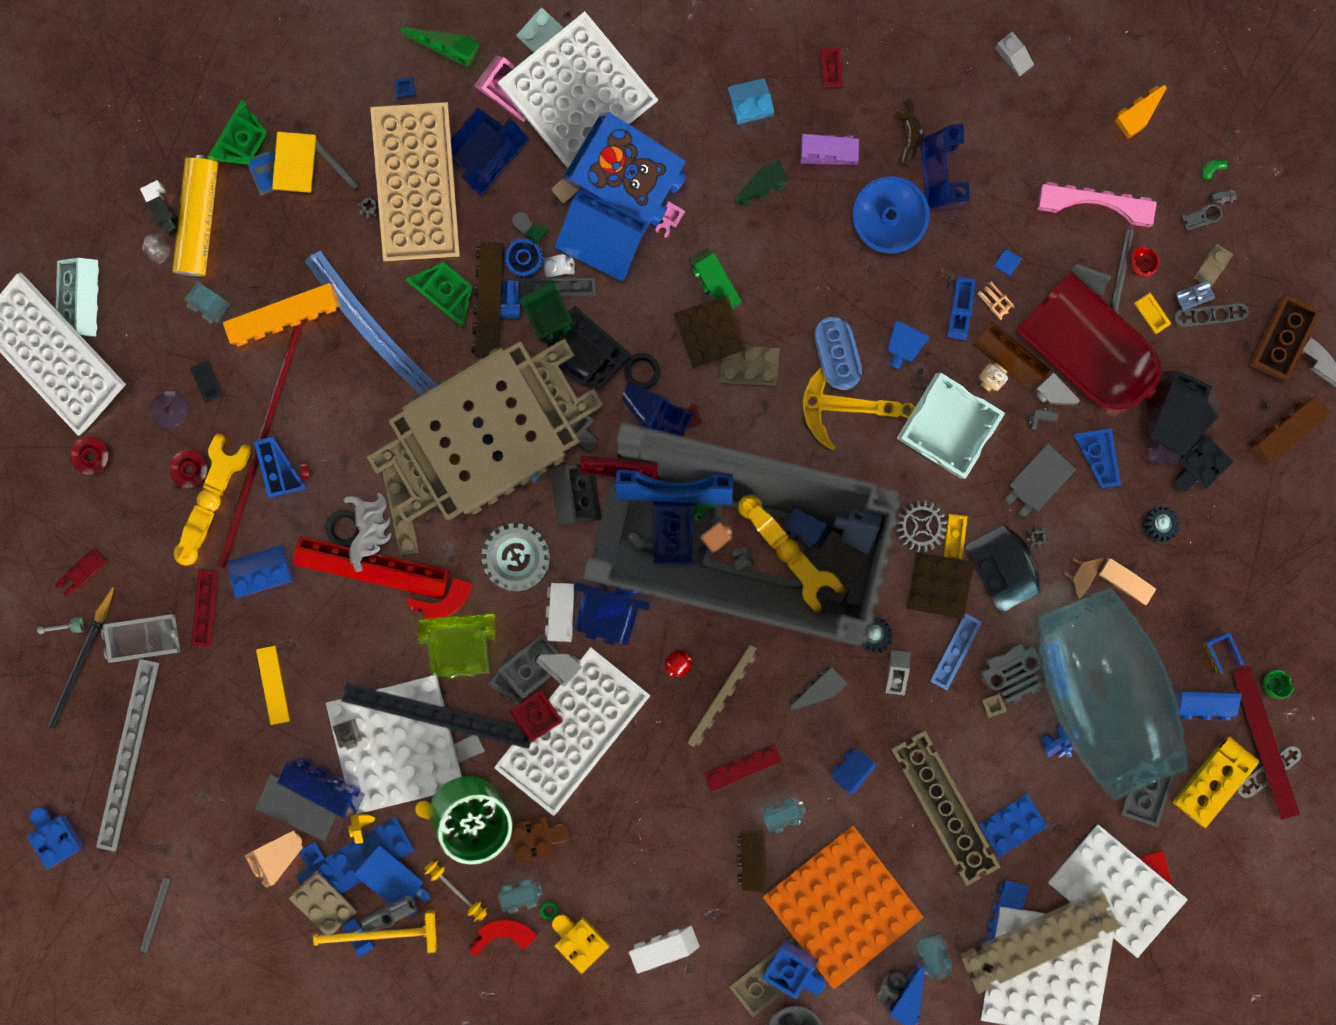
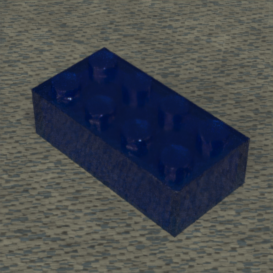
M305 758L286 762L277 781L278 784L343 819L357 813L365 796V793L361 792V788L353 784L348 785L344 783V779L339 776L327 774L328 771L322 767L316 768L312 766L311 761Z

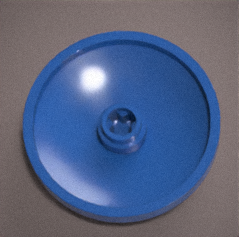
M889 176L876 179L862 189L854 203V228L860 239L867 246L878 252L894 254L912 248L923 237L929 224L930 212L924 194L915 184L904 178Z

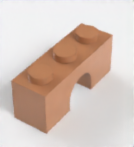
M718 523L704 534L701 540L713 554L732 539L730 536L732 531L726 524L722 526L721 523Z

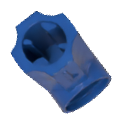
M503 281V298L500 308L501 319H520L519 281Z

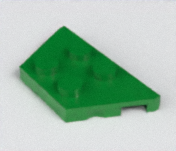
M243 100L239 103L207 159L248 165L251 162L267 131L258 123L256 116L248 111Z
M444 262L406 279V282L463 328L473 290L471 284Z

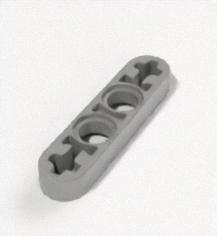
M1288 746L1280 751V755L1283 758L1289 756V750L1296 752L1294 754L1295 759L1288 758L1286 760L1287 765L1282 760L1286 771L1301 759V751L1297 747ZM1263 765L1253 771L1237 789L1239 796L1250 798L1269 784L1267 777L1263 783H1258L1256 780L1258 773L1263 772L1265 774ZM1250 779H1252L1253 783L1258 786L1257 788H1255V786L1252 785L1248 789V794L1245 792H1241L1243 790V785L1249 786L1252 783L1249 781Z

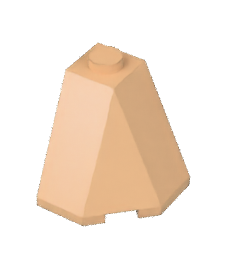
M292 831L244 855L254 875L264 879L262 884L266 888L275 884L303 848L301 845L302 839L298 833Z

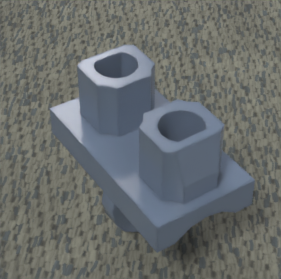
M1209 281L1175 293L1182 311L1215 299Z

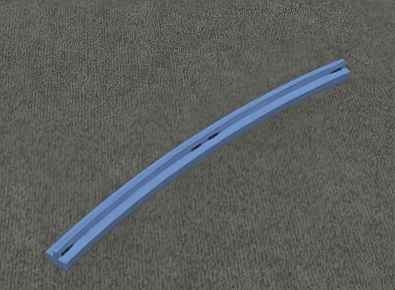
M321 251L310 255V258L305 260V263L322 286L328 283L334 285L341 305L339 306L341 311L371 346L412 388L422 396L425 390L438 386L399 348L371 317ZM477 418L473 420L475 428L483 426V423ZM491 434L483 436L484 444L490 445L493 443L494 439ZM500 450L494 451L493 455L501 461L503 453ZM537 474L531 476V482L535 484L539 476Z

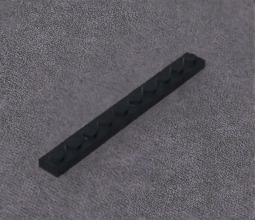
M345 683L341 702L526 749L530 748L531 743L519 726Z

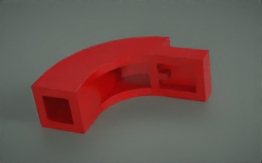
M453 578L450 591L443 600L437 603H427L408 597L406 605L410 606L409 610L420 612L423 609V618H444L457 612L466 603L473 584Z
M511 918L496 919L486 923L477 931L482 938L477 937L470 944L472 948L469 952L475 957L488 942L497 937L510 938L525 950L538 936V933L522 921Z

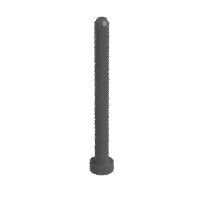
M1127 228L1111 304V308L1117 313L1134 233L1133 228Z

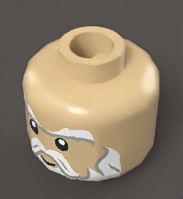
M996 362L994 365L988 364L979 375L982 381L981 386L989 392L991 389L999 391L1008 379L1007 371Z

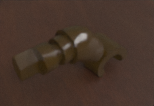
M904 98V104L910 107V111L907 114H901L899 111L895 112L898 119L905 121L903 124L906 131L905 137L907 138L905 142L907 146H904L899 162L910 165L912 157L916 156V147L918 148L919 144L923 142L924 129L918 119L913 117L915 115L914 103L909 98Z

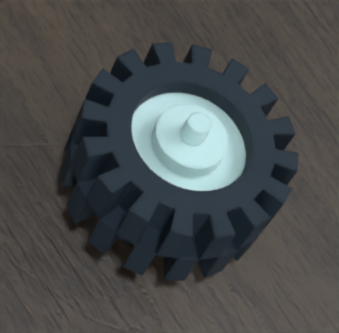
M1161 506L1149 511L1144 516L1145 520L1142 521V524L1145 525L1143 531H1147L1146 537L1150 536V540H1155L1156 543H1163L1173 539L1177 535L1176 532L1180 530L1178 528L1180 522H1177L1179 516H1174L1176 513L1174 510L1170 511L1171 508Z
M874 617L872 624H868V627H866L865 631L869 633L867 641L862 643V647L866 651L876 654V652L882 653L883 650H887L888 646H891L894 636L887 621Z

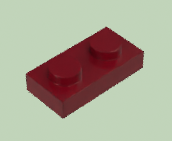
M840 47L821 48L823 88L842 87Z

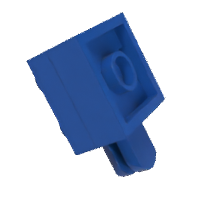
M44 807L36 808L31 812L30 820L35 826L36 831L28 835L27 838L46 869L54 867L84 848L65 814L53 820L48 810Z
M786 940L781 944L762 978L795 999L802 988L818 995L823 992L826 984L825 978L814 972L818 959Z

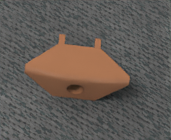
M1073 558L1072 561L1079 564L1073 576L1066 572L1064 573L1065 576L1071 579L1070 582L1074 584L1079 599L1088 590L1098 573L1103 561L1102 558L1087 562H1080Z

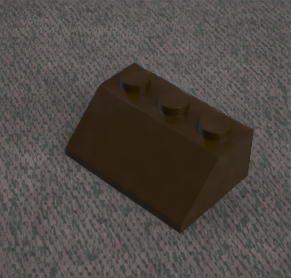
M741 831V836H737V847H741V855H738V867H742V874L738 875V886H742V891L767 892L765 832Z

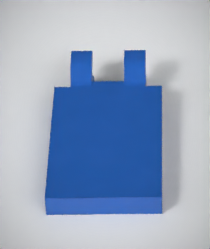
M380 844L354 872L357 878L387 903H393L405 896L414 898L417 895L423 902H426L430 897V893L421 887L423 880ZM417 910L409 915L412 917L417 912Z

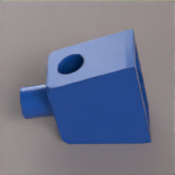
M896 321L886 351L893 355L889 365L899 370L903 361L911 363L930 336Z

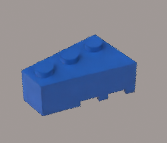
M273 436L254 441L268 498L306 489Z

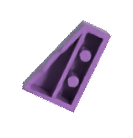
M802 134L800 163L858 164L859 139H856L855 136L836 137L835 135Z

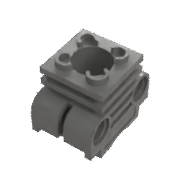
M1016 643L1007 648L1002 654L983 660L986 668L978 671L983 684L989 689H1002L999 693L1002 696L1008 695L1002 698L1003 702L1010 704L1021 701V696L1025 694L1032 695L1040 691L1038 687L1042 686L1041 682L1035 681L1039 679L1038 675H1029L1037 671L1041 665V660L1034 646L1023 648L1022 644ZM1028 657L1032 660V665L1029 668L1025 664ZM993 675L998 677V682L995 685L991 683Z

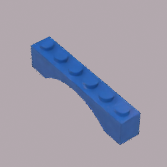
M617 470L616 500L732 505L733 475L713 474L698 481L673 483L653 479L637 470Z

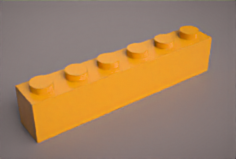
M328 283L223 322L230 344H237L238 347L247 344V340L251 338L258 340L266 337L265 333L272 331L274 334L283 331L284 326H297L301 324L303 319L307 318L308 321L319 317L318 314L325 312V314L337 311L336 307L341 305L334 285Z

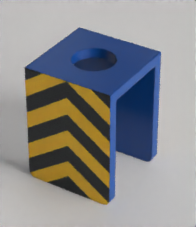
M1224 633L1203 643L1216 674L1224 672L1211 644L1225 639L1236 665L1244 664L1230 633Z

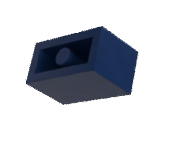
M794 508L783 526L790 538L803 540L802 544L810 549L816 547L820 550L831 532V529L825 523L797 508Z

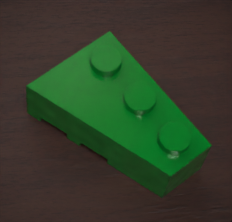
M706 248L688 259L693 267L691 270L695 277L699 278L702 282L701 287L706 295L709 294L712 300L728 295L732 308L742 302L714 252Z

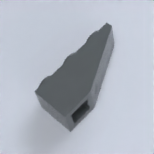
M825 667L817 674L819 678L815 682L811 680L804 687L806 691L801 696L797 694L791 699L790 702L792 704L789 707L794 710L832 698L848 683L832 667L829 669Z

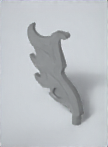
M379 492L377 493L378 499L375 502L362 501L356 496L345 497L343 500L344 503L351 502L355 506V526L359 529V534L351 543L349 550L350 564H353L355 572L363 570L360 563L361 558L374 555L380 550V547L377 545H383L391 538V533L387 536L384 535V530L390 524V517L387 520H384L382 517L387 502L384 495Z

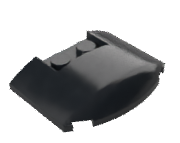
M574 305L569 311L575 323L572 330L565 334L559 333L555 335L554 340L545 344L549 348L565 339L575 356L560 364V369L583 385L601 389L631 354Z
M1006 525L964 545L970 560L975 562L974 567L998 614L1040 593V575L1036 560L1025 541L1017 533L1008 529Z

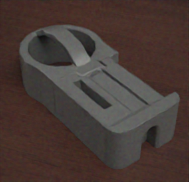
M1213 203L1186 216L1183 214L1182 220L1185 229L1191 231L1218 222L1223 212L1219 205ZM1209 207H1216L1218 209L1215 212L1205 214ZM1220 214V216L1216 220L1208 219L1209 217Z

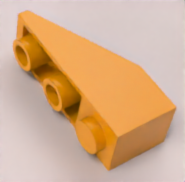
M1157 85L1148 92L1150 95L1145 99L1141 96L1133 102L1134 106L1129 110L1125 107L1117 113L1118 117L1115 119V122L1127 139L1147 125L1167 88L1165 85L1161 88Z

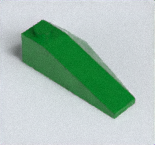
M401 27L400 29L403 35L470 68L480 49L477 40L471 36L466 38L462 35Z

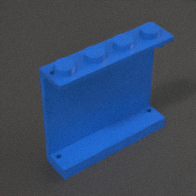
M580 188L572 200L554 248L623 282L630 270L629 266L649 222Z

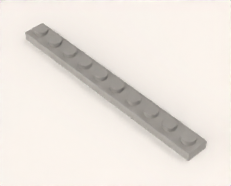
M139 659L96 848L114 852L117 850L160 664L158 662Z

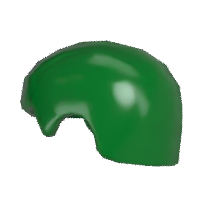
M1272 670L1266 674L1263 680L1264 691L1271 698H1287L1294 690V687L1291 685V677L1283 670Z

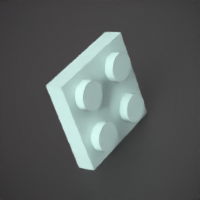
M541 8L519 31L516 37L534 53L564 29V27Z

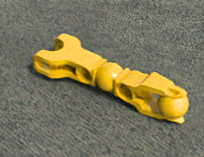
M220 433L214 436L208 449L212 465L203 485L204 490L198 494L196 499L197 506H194L184 526L180 543L174 549V559L180 565L187 566L196 561L198 549L206 538L207 531L212 522L213 512L220 506V495H223L232 474L247 465L252 451L251 446L242 445L235 455L227 456L223 451L225 437Z
M752 494L743 496L738 503L739 513L744 518L752 520L759 533L774 550L776 549L778 559L787 563L788 567L803 583L802 594L806 603L816 613L821 612L822 605L816 598L819 588L829 586L836 593L842 594L845 591L843 585L833 573L820 572L812 565L806 556L800 552L798 543L789 539V536L777 522L762 509V502L757 496Z

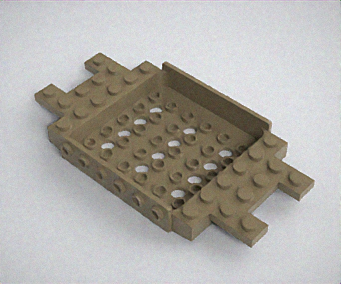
M565 339L531 358L521 341L506 350L503 348L499 349L498 347L490 351L489 356L484 359L481 357L475 360L469 368L466 369L464 367L457 371L454 377L445 378L439 382V386L425 390L423 392L424 395L419 398L414 397L406 402L407 405L402 407L403 412L388 420L398 439L369 455L367 459L376 474L391 465H394L412 496L396 506L405 523L412 521L437 505L446 520H451L462 512L474 515L482 510L481 506L488 503V505H491L498 501V496L504 493L506 496L515 491L514 487L521 484L523 486L530 482L531 476L535 474L540 476L548 471V466L552 464L557 466L565 461L563 458L567 456L565 451L581 442L571 425L604 406L595 389L577 398L562 373L559 365L575 356ZM501 380L507 383V389L503 392L498 391L496 388L497 382ZM509 397H514L517 401L516 407L512 409L506 405V400ZM467 400L472 401L474 404V408L470 412L465 411L463 408V404ZM524 414L527 421L524 425L516 423L517 415ZM476 417H481L484 421L481 428H475L473 425V420ZM433 420H438L441 424V428L438 431H432L430 428ZM530 430L534 431L537 436L533 442L527 441L525 437L526 433ZM485 434L493 436L492 444H484L483 436ZM448 437L451 444L448 448L441 447V438ZM496 450H500L503 453V459L499 462L494 461L492 457ZM454 453L460 456V462L457 465H453L450 462V456ZM463 470H467L470 473L469 480L465 482L459 477L460 472Z

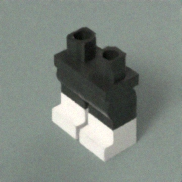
M157 180L140 188L151 213L156 217L153 219L155 224L161 227L168 235L177 232L175 221L178 220V217L165 202L162 194L167 191L164 185Z

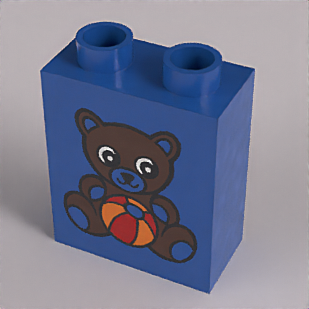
M605 112L599 114L562 180L578 190L581 188L649 222V224L657 226L667 211V206L662 204L668 191L676 193L686 179L687 174L681 171L686 161L612 113Z

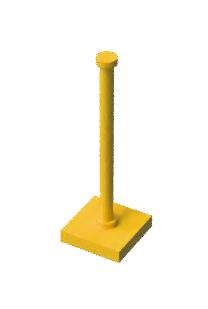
M434 909L426 910V925L423 928L320 936L313 934L314 946H318V943L423 936L424 938L427 937L428 953H433L437 949Z

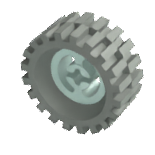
M511 523L499 527L486 539L484 549H482V564L489 579L497 586L511 591L527 590L537 585L544 578L549 568V547L543 536L534 528L520 523ZM515 543L525 546L524 550L513 549L516 554H521L519 560L522 564L525 562V556L527 554L530 555L528 566L518 572L508 569L509 565L519 566L517 561L511 560L513 558L511 551L507 555V560H503L504 550L509 545Z

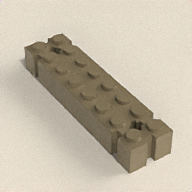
M922 730L910 737L911 743L906 745L902 741L890 748L898 763L903 762L905 767L901 768L904 776L952 863L955 866L957 864L960 865L961 868L957 872L963 883L968 886L980 879L979 873L984 871L988 875L999 869L1000 865L992 852H986L985 849L989 847L987 841L937 751L931 752L929 746L933 744L926 731ZM914 752L921 753L919 761L912 759ZM971 854L977 856L975 863L969 861Z
M1101 889L1087 895L1089 899L1082 902L1079 898L1027 924L981 944L982 950L976 952L972 948L960 954L968 973L974 972L970 977L978 994L992 988L991 982L998 980L999 984L1099 938L1097 933L1103 930L1108 934L1119 929L1120 926L1114 913L1111 910H1106L1110 905L1104 892ZM1091 913L1097 915L1094 920L1091 919ZM987 962V963L989 964L990 968H989V969L982 968V967H984V963Z

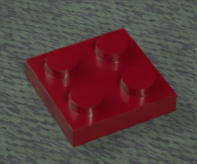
M542 690L509 711L530 743L563 722Z

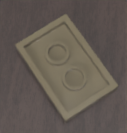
M746 346L747 349L745 351L721 358L720 383L777 387L780 348Z
M318 871L289 895V899L325 935H332L357 913V909Z

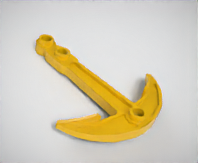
M822 367L811 377L803 397V413L806 425L822 445L833 451L836 447L831 442L825 425H822L821 411L871 413L878 416L896 418L901 415L903 418L908 419L915 408L911 403H904L902 405L896 401H869L825 395L823 390L826 380ZM813 398L816 401L815 405H810L808 403L809 399ZM885 406L891 407L890 413L885 411ZM906 407L911 410L908 415L904 413V408Z

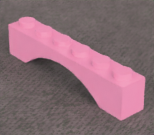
M1046 182V185L1043 184L1040 187L1037 210L1056 213L1074 204L1095 203L1117 211L1132 225L1151 227L1154 223L1157 202L1152 201L1148 197L1135 199L1133 195L1129 194L1116 196L1114 192L1110 191L1097 193L1095 189L1091 188L1077 190L1076 186L1065 185V187H1058L1057 183Z

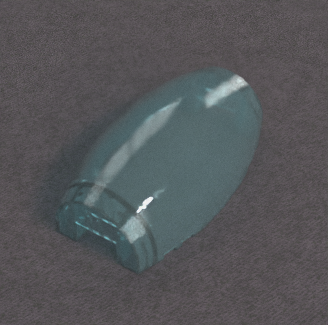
M1108 588L1036 618L1041 669L1055 715L1079 760L1112 800H1115L1157 780L1188 770L1186 745H1184L1183 739L1184 730L1179 717L1180 711L1167 671L1147 633L1138 624L1139 621L1135 616H1132L1126 608L1127 605L1111 588Z

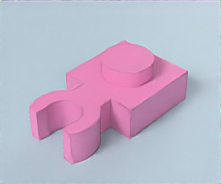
M668 202L666 205L667 211L662 218L663 223L657 225L655 232L658 233L661 228H664L666 230L665 238L670 234V226L676 228L685 213V210L671 202Z

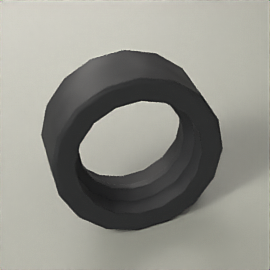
M637 353L631 356L625 364V378L633 388L639 390L649 389L659 380L660 365L652 355ZM639 360L648 361L653 367V376L647 382H637L631 375L633 364Z
M347 510L336 511L327 519L325 525L326 534L334 544L351 546V543L359 534V529L355 526L353 536L342 540L335 536L333 525L341 517H348L355 524V513Z

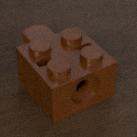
M547 816L512 823L510 837L516 863L554 855L553 844L565 842L570 835L569 828L565 824L549 826Z

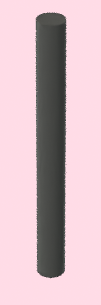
M309 130L304 132V134H311ZM316 139L315 149L354 190L358 189L360 185Z
M163 877L142 941L141 952L147 953L171 878Z

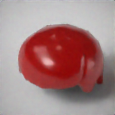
M1140 246L1134 250L1130 258V265L1136 274L1150 276L1157 271L1160 265L1159 257L1153 249Z

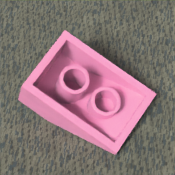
M496 55L474 86L516 118L525 122L526 118L497 84L516 67L504 57Z

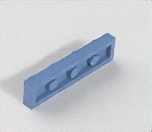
M965 614V619H961L930 680L931 683L948 690L982 624L981 621Z

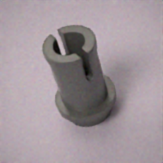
M1231 187L1228 190L1211 192L1214 204L1227 201L1232 203L1233 200H1237L1236 190L1231 189Z

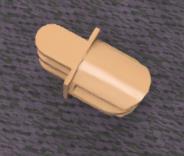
M990 281L988 283L990 288L986 286L983 289L984 293L979 291L977 294L989 306L990 311L1001 320L1004 314L1007 315L1008 311L1011 308L1014 309L1015 306ZM1004 300L1007 305L1003 306L1000 302ZM996 305L1001 309L999 312L994 308Z

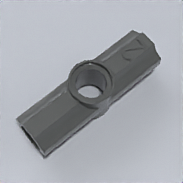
M405 896L393 903L384 904L382 909L361 919V929L364 932H373L384 927L389 928L393 926L395 921L416 911L414 899Z

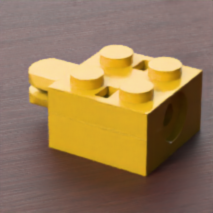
M564 914L556 916L553 920L552 927L561 937L555 944V947L581 974L610 946L584 917L576 924Z

